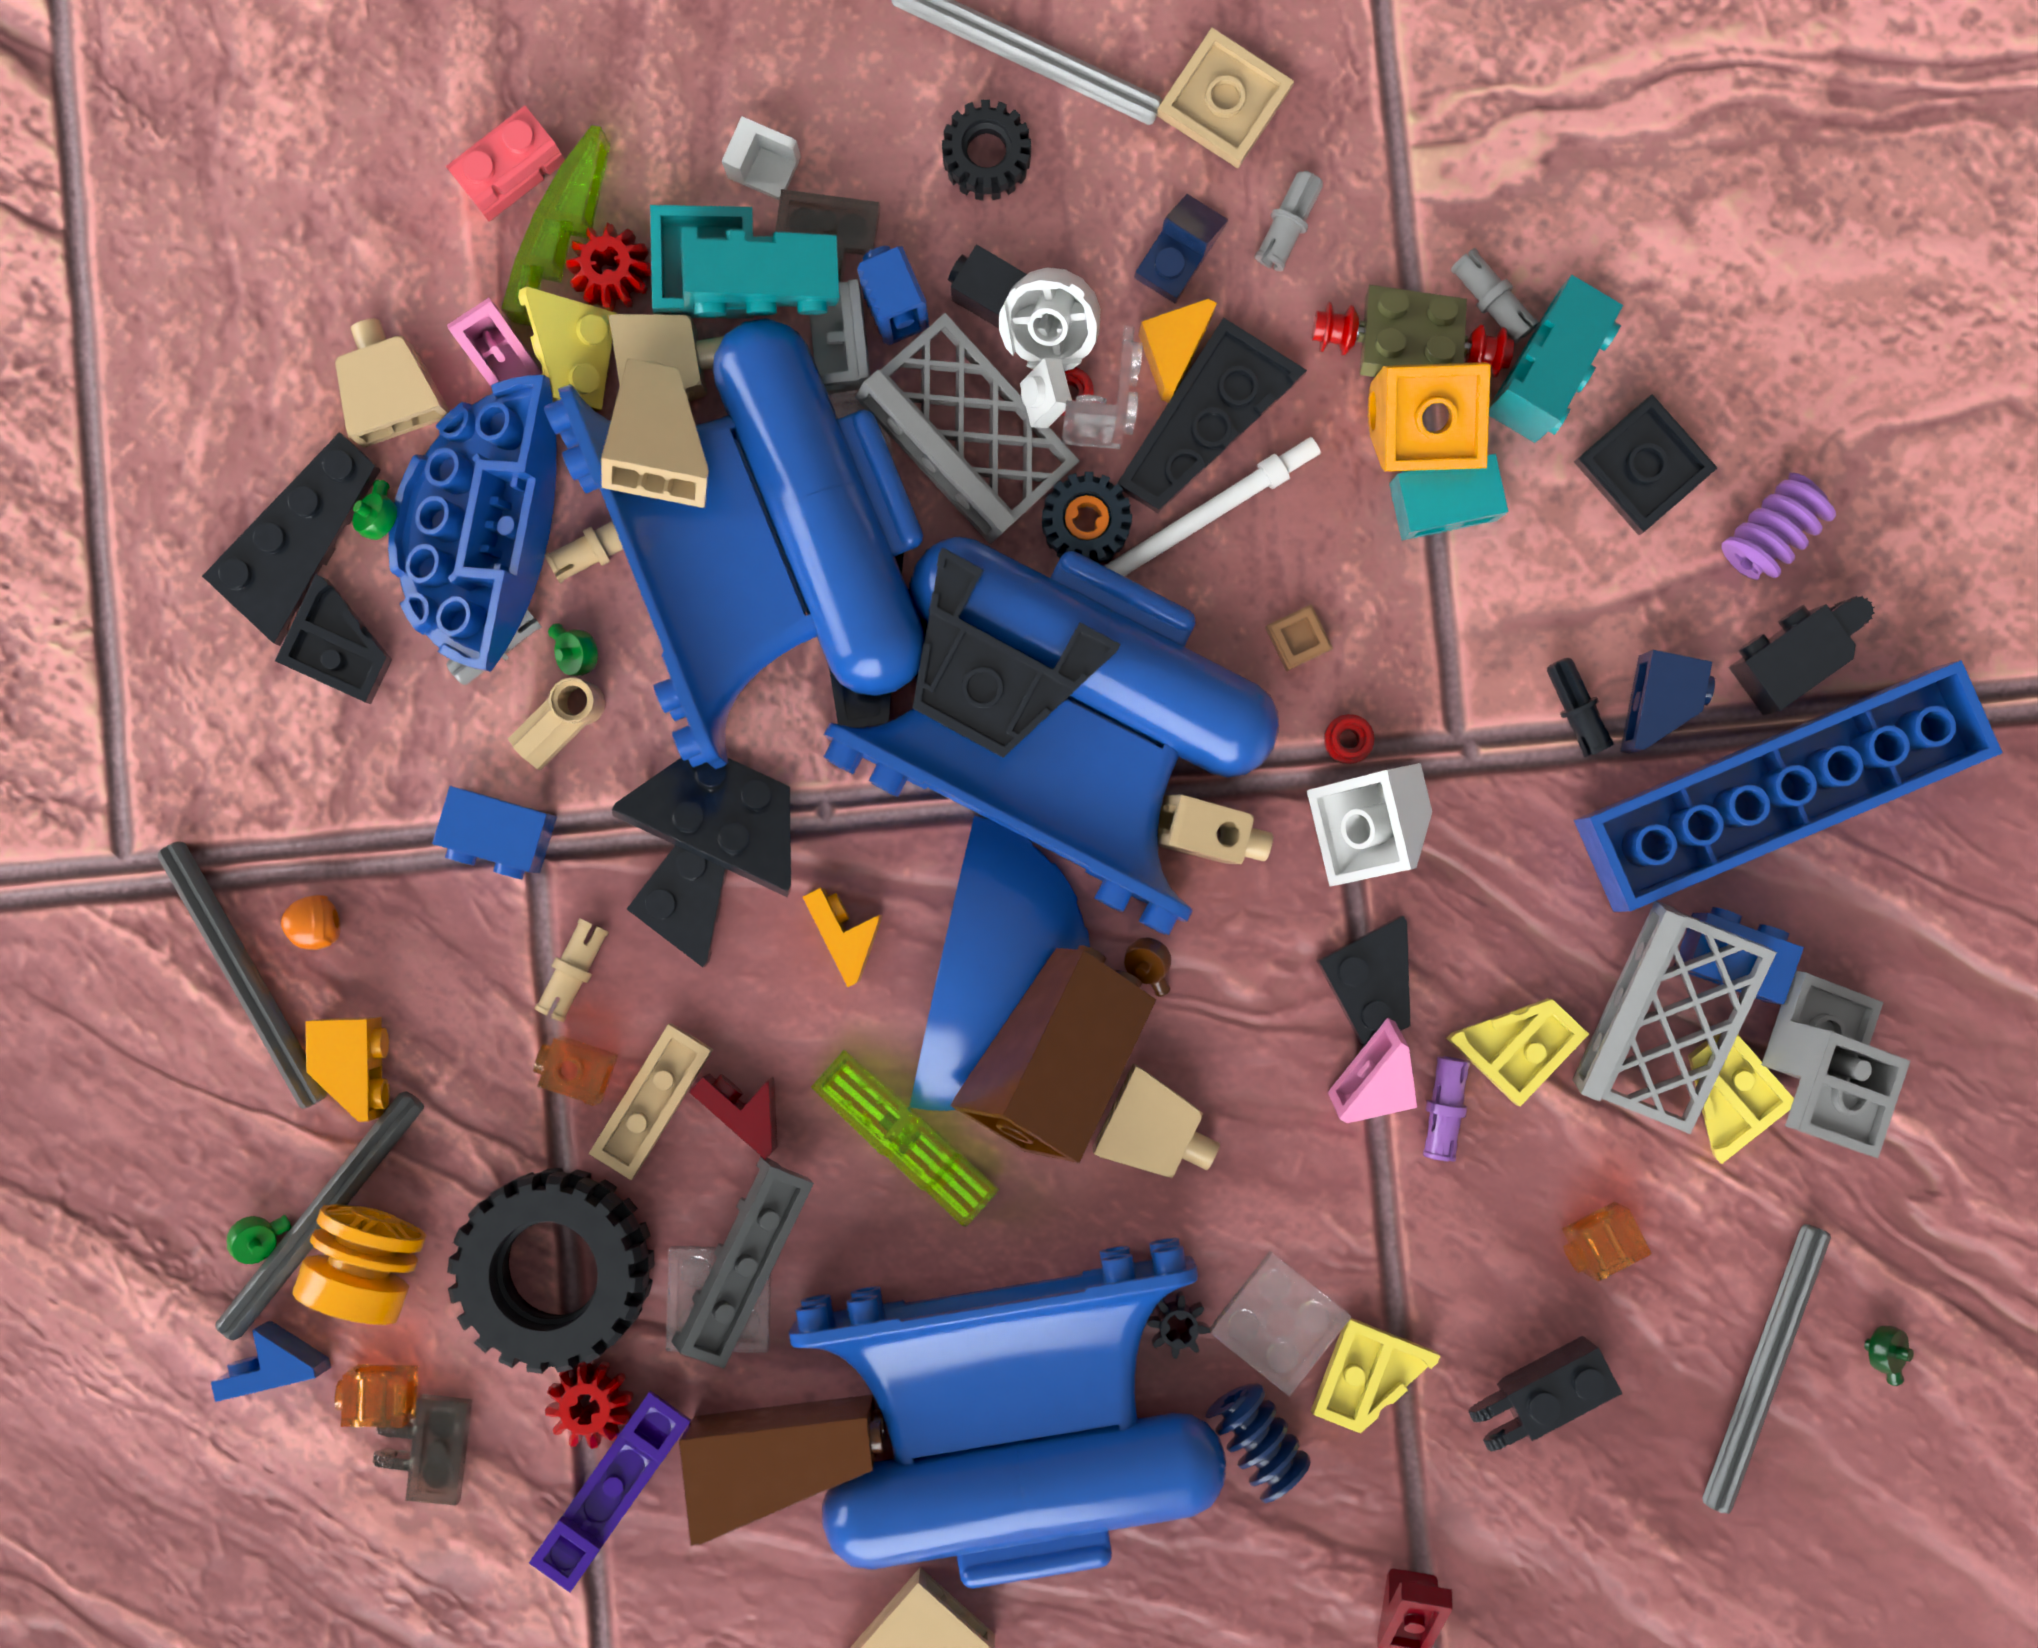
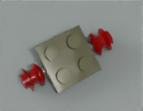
M1369 285L1365 297L1364 321L1360 320L1359 323V316L1353 305H1350L1344 314L1334 313L1332 303L1328 302L1325 311H1316L1312 329V341L1320 342V352H1323L1329 343L1339 344L1341 355L1345 356L1354 347L1356 341L1362 343L1360 375L1375 377L1383 366L1464 363L1465 358V363L1486 362L1490 364L1492 377L1497 378L1501 368L1509 369L1514 352V339L1507 338V329L1503 327L1494 337L1488 336L1485 326L1480 324L1470 334L1469 339L1468 336H1465L1467 299Z

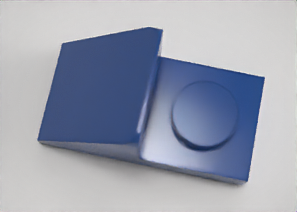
M267 1321L253 1329L258 1356L228 1364V1372L212 1381L211 1386L215 1402L315 1379L331 1368L330 1359L278 1324Z

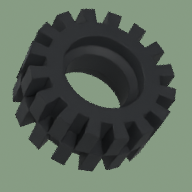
M981 100V107L976 109L973 102L966 104L965 113L961 115L957 110L951 116L952 124H946L944 129L942 153L945 171H948V177L953 186L958 183L960 192L967 196L969 191L975 193V199L984 201V194H991L992 200L1001 199L1000 192L1006 190L1007 194L1010 195L1015 191L1016 183L1022 184L1026 178V170L1029 169L1031 162L1029 129L1026 122L1021 124L1020 114L1015 109L1011 114L1008 113L1007 104L998 101L997 108L990 107V100ZM982 134H992L1001 139L1006 148L1003 160L993 167H981L972 162L967 150L970 142L975 137Z

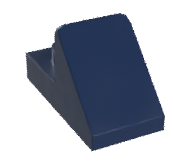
M1186 194L1164 219L1161 233L1136 270L1134 278L1176 304L1229 219L1189 194Z

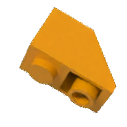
M381 1017L327 1018L306 1021V1072L358 1122H368L380 1118L383 1114V1109L388 1107L390 1098L388 1080L382 1078V1058H386L388 1054L389 1036L387 1029L382 1028Z

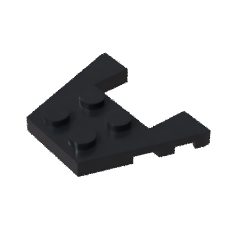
M942 547L938 555V568L930 602V615L921 655L913 709L1004 758L1118 651L1121 644L1079 622L1054 669L961 619V615L985 570Z

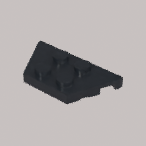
M681 757L617 801L612 808V816L774 892L788 897L791 891L790 786L728 758V764L717 769L707 762L693 768L688 759L684 761Z

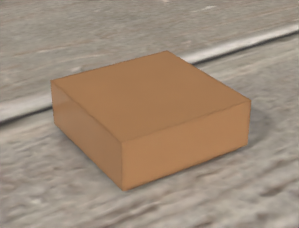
M1312 604L1265 627L1286 672L1333 649Z

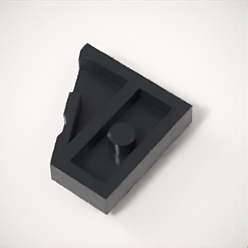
M1399 916L1316 960L1362 1047L1367 1044L1387 1018L1395 1021L1400 1031L1410 1026L1407 921L1404 916Z

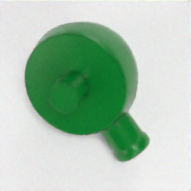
M375 480L373 482L372 494L366 496L362 501H357L353 506L352 524L354 529L362 537L371 540H379L384 537L393 527L397 517V507L387 497L390 485L384 480Z
M555 623L548 629V635L556 642L554 654L557 665L562 672L570 676H583L595 668L598 660V649L595 640L588 632L577 629L566 631L560 623Z
M286 1215L270 1223L259 1216L242 1218L233 1224L227 1233V1250L240 1263H259L269 1257L275 1249L276 1236L289 1231L292 1226Z

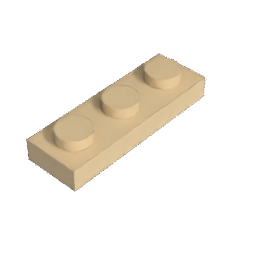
M672 1023L668 1024L590 1150L589 1155L628 1179H634L714 1049Z

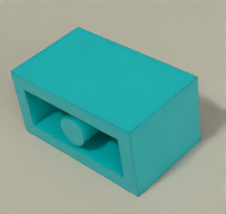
M1496 453L1487 455V468L1402 471L1389 483L1401 541L1495 522L1509 512Z

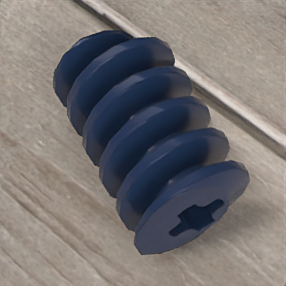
M1253 1383L1238 1387L1218 1398L1209 1407L1205 1417L1209 1419L1220 1414L1223 1416L1222 1421L1215 1428L1216 1434L1221 1436L1233 1431L1235 1435L1228 1442L1226 1448L1231 1453L1243 1448L1246 1452L1239 1459L1237 1465L1240 1469H1246L1254 1465L1257 1467V1470L1250 1476L1249 1483L1255 1487L1267 1482L1269 1486L1262 1492L1260 1499L1264 1503H1269L1288 1493L1306 1474L1311 1461L1306 1452L1298 1450L1299 1440L1293 1434H1286L1288 1424L1285 1419L1275 1417L1277 1413L1275 1404L1270 1400H1263L1265 1397L1263 1386Z

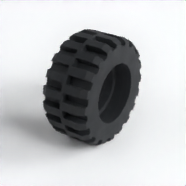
M550 1168L540 1173L534 1174L531 1172L505 1184L490 1193L488 1198L479 1202L468 1214L470 1220L459 1228L453 1241L458 1246V1250L448 1260L447 1273L456 1275V1283L450 1286L448 1291L451 1303L461 1302L464 1313L457 1317L464 1331L471 1326L475 1328L480 1337L474 1344L484 1353L493 1347L501 1352L498 1362L511 1368L518 1362L527 1364V1372L543 1374L549 1367H555L559 1373L574 1369L580 1362L585 1361L588 1364L600 1357L636 1321L643 1310L641 1306L649 1296L653 1280L649 1278V1272L655 1266L654 1250H648L646 1240L651 1235L646 1222L639 1224L633 1214L638 1208L629 1197L623 1201L614 1193L617 1186L606 1179L600 1183L591 1179V1173L577 1169L572 1173H567L563 1171V1168ZM555 1222L565 1225L577 1232L587 1242L593 1252L598 1270L596 1289L589 1301L572 1313L557 1315L540 1311L525 1301L514 1286L509 1269L511 1247L519 1234L534 1224Z

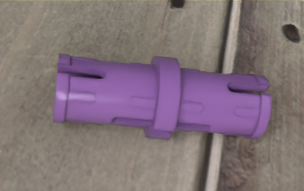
M1437 1056L1432 1100H1427L1426 1111L1430 1112L1423 1156L1448 1162L1456 1161L1461 1118H1465L1467 1113V1106L1463 1105L1470 1061L1454 1057Z

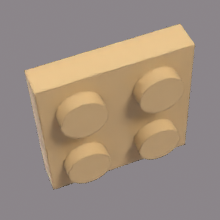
M1211 28L1158 107L1157 116L1239 169L1292 89L1294 80L1214 28Z

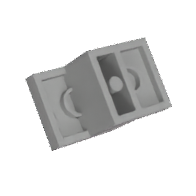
M1796 970L1785 1004H1781L1761 1064L1767 1068L1800 1079L1785 1124L1786 1127L1875 1158L1879 1157L1910 1064V1060L1869 1045L1883 1005L1882 1001L1809 973Z

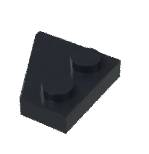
M317 574L275 659L277 663L368 704H372L392 661L391 657L331 582Z
M675 845L627 907V910L702 968L706 967L711 958L710 949L715 924L718 922L721 906L720 898L726 881L727 869Z

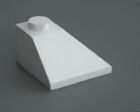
M1421 763L1388 769L1307 790L1330 887L1417 868L1432 815Z

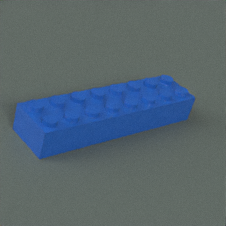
M1962 660L1917 674L1574 820L1613 912H1631L1998 756L2003 752Z

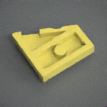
M528 286L519 289L518 298L520 305H526L534 332L530 340L535 357L538 358L542 365V375L550 379L553 401L561 399L559 388L571 384L595 412L602 410L612 346L609 315L617 313Z
M1545 999L1452 1032L1446 1039L1515 1105L1521 1107L1589 1033L1553 999Z
M1721 1033L1713 1036L1716 1044L1720 1038ZM1737 1035L1702 1109L1712 1154L1721 1164L1791 1109L1794 1100L1792 1095L1770 1070L1761 1065L1762 1061L1739 1035ZM1707 1040L1688 1055L1691 1070L1707 1065L1712 1054ZM1700 1078L1697 1079V1080H1694L1695 1086H1697V1084H1698Z
M1347 1316L1312 1405L1311 1412L1317 1417L1361 1434L1379 1417L1380 1411L1386 1405L1394 1404L1408 1391L1406 1387L1426 1368L1432 1369L1439 1362L1440 1354Z

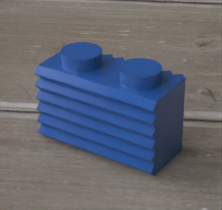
M885 245L866 253L862 257L863 261L859 263L857 271L864 299H866L867 306L870 308L871 316L874 317L875 325L878 326L879 334L882 335L883 343L892 345L925 331L929 327L927 301L903 246L891 249L890 246Z

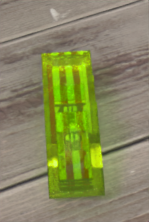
M590 126L560 166L533 214L516 255L501 307L512 323L532 326L526 305H520L518 298L519 289L528 286L540 290L542 279L561 283L571 236L588 239L586 236L587 227L593 228L610 149V143L603 129L599 126Z
M846 1050L840 1053L811 1086L881 1155L886 1156L917 1187L927 1192L960 1225L967 1227L1000 1190L929 1123Z

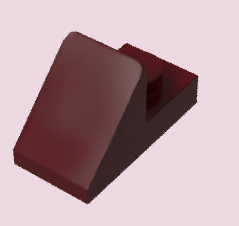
M709 1073L702 1077L689 1092L765 1160L778 1147L774 1077L768 1079L746 1105L739 1100L743 1095L742 1091L722 1074L715 1079Z
M1390 1569L1386 1579L1378 1631V1648H1432L1453 1609L1452 1589L1438 1587L1437 1577L1431 1574Z

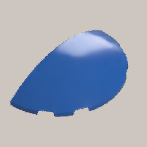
M545 375L521 376L492 384V394L474 404L461 402L448 412L436 424L440 435L432 443L426 454H415L412 457L403 475L394 501L397 507V517L389 531L388 554L390 571L400 578L405 600L400 602V606L415 631L422 635H427L439 647L438 652L457 663L489 672L493 670L520 627L531 602L548 545L555 500L557 441L556 434L544 410L545 405L553 402L550 379Z
M975 815L950 916L909 1108L932 1111L956 1110L950 1106L954 1097L1056 948L1078 949L1079 945L1090 947L1089 934L1077 904L1078 899L1057 865L1051 863L1027 838L992 820Z

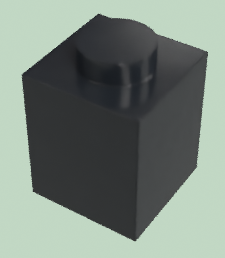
M976 244L969 257L962 254L958 258L949 274L948 281L952 283V301L999 328L1000 311L1011 288L1027 274Z

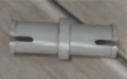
M1474 248L1469 251V256L1467 254L1463 255L1453 265L1451 271L1459 277L1479 301L1476 305L1483 314L1489 312L1501 328L1507 329V335L1514 339V344H1516L1538 326L1539 321L1533 318L1511 292L1514 286L1508 279L1502 281L1478 254L1477 249Z

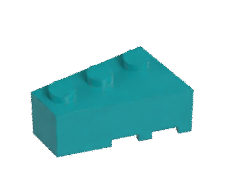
M681 227L684 308H695L696 316H723L726 314V308L746 307V314L752 316L777 314V307H797L798 314L820 315L828 313V306H836L839 300L837 235L774 232L773 236L745 237V230L728 229L726 237H697L696 227Z
M1571 275L1556 293L1538 326L1490 403L1489 416L1534 443L1547 432L1555 435L1570 413L1571 409L1568 406L1575 393H1580L1593 375L1596 367L1592 365V362L1599 349L1605 351L1618 333L1621 325L1615 322L1623 305Z

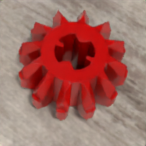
M607 222L603 236H598L593 228L587 227L586 236L590 241L587 244L580 241H572L571 247L579 257L566 260V268L570 273L575 274L570 281V285L575 292H584L583 299L588 305L594 306L601 300L605 310L613 311L616 299H621L627 308H632L633 300L629 294L632 291L646 294L648 290L646 284L641 280V278L651 276V264L644 261L649 255L648 249L644 243L635 244L636 236L630 229H625L618 235L614 225ZM617 263L618 268L615 271L606 269L602 272L601 268L605 264L613 267Z
M585 1361L580 1362L577 1372L573 1369L560 1372L561 1383H553L547 1390V1394L556 1402L549 1404L545 1408V1415L560 1417L561 1419L552 1429L553 1434H562L566 1428L572 1432L569 1437L570 1447H576L583 1438V1435H585L587 1444L591 1449H595L600 1445L602 1436L613 1441L620 1434L617 1424H627L631 1418V1413L622 1406L629 1404L633 1400V1392L627 1390L618 1391L617 1388L625 1381L626 1376L623 1373H619L612 1380L607 1377L610 1369L609 1362L603 1361L595 1373L590 1362L588 1364ZM586 1394L591 1396L589 1402H592L594 1399L598 1401L599 1407L594 1413L588 1412L589 1405L583 1408L580 1404V1400Z

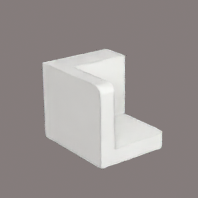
M741 116L722 159V164L728 179L781 200L786 193L801 155L797 141L794 138Z

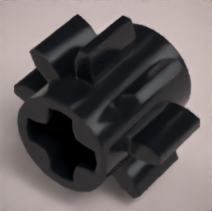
M1182 1291L1177 1293L1176 1301L1166 1303L1162 1299L1158 1303L1160 1309L1158 1316H1149L1147 1320L1148 1326L1159 1328L1160 1330L1151 1340L1153 1346L1157 1348L1166 1342L1170 1346L1174 1359L1178 1358L1180 1349L1187 1347L1198 1353L1199 1347L1196 1342L1198 1333H1210L1208 1324L1196 1320L1204 1311L1202 1303L1198 1302L1189 1307L1185 1304L1186 1301ZM1175 1315L1179 1320L1186 1319L1187 1330L1182 1334L1176 1329L1170 1331L1171 1328L1168 1322L1170 1317Z

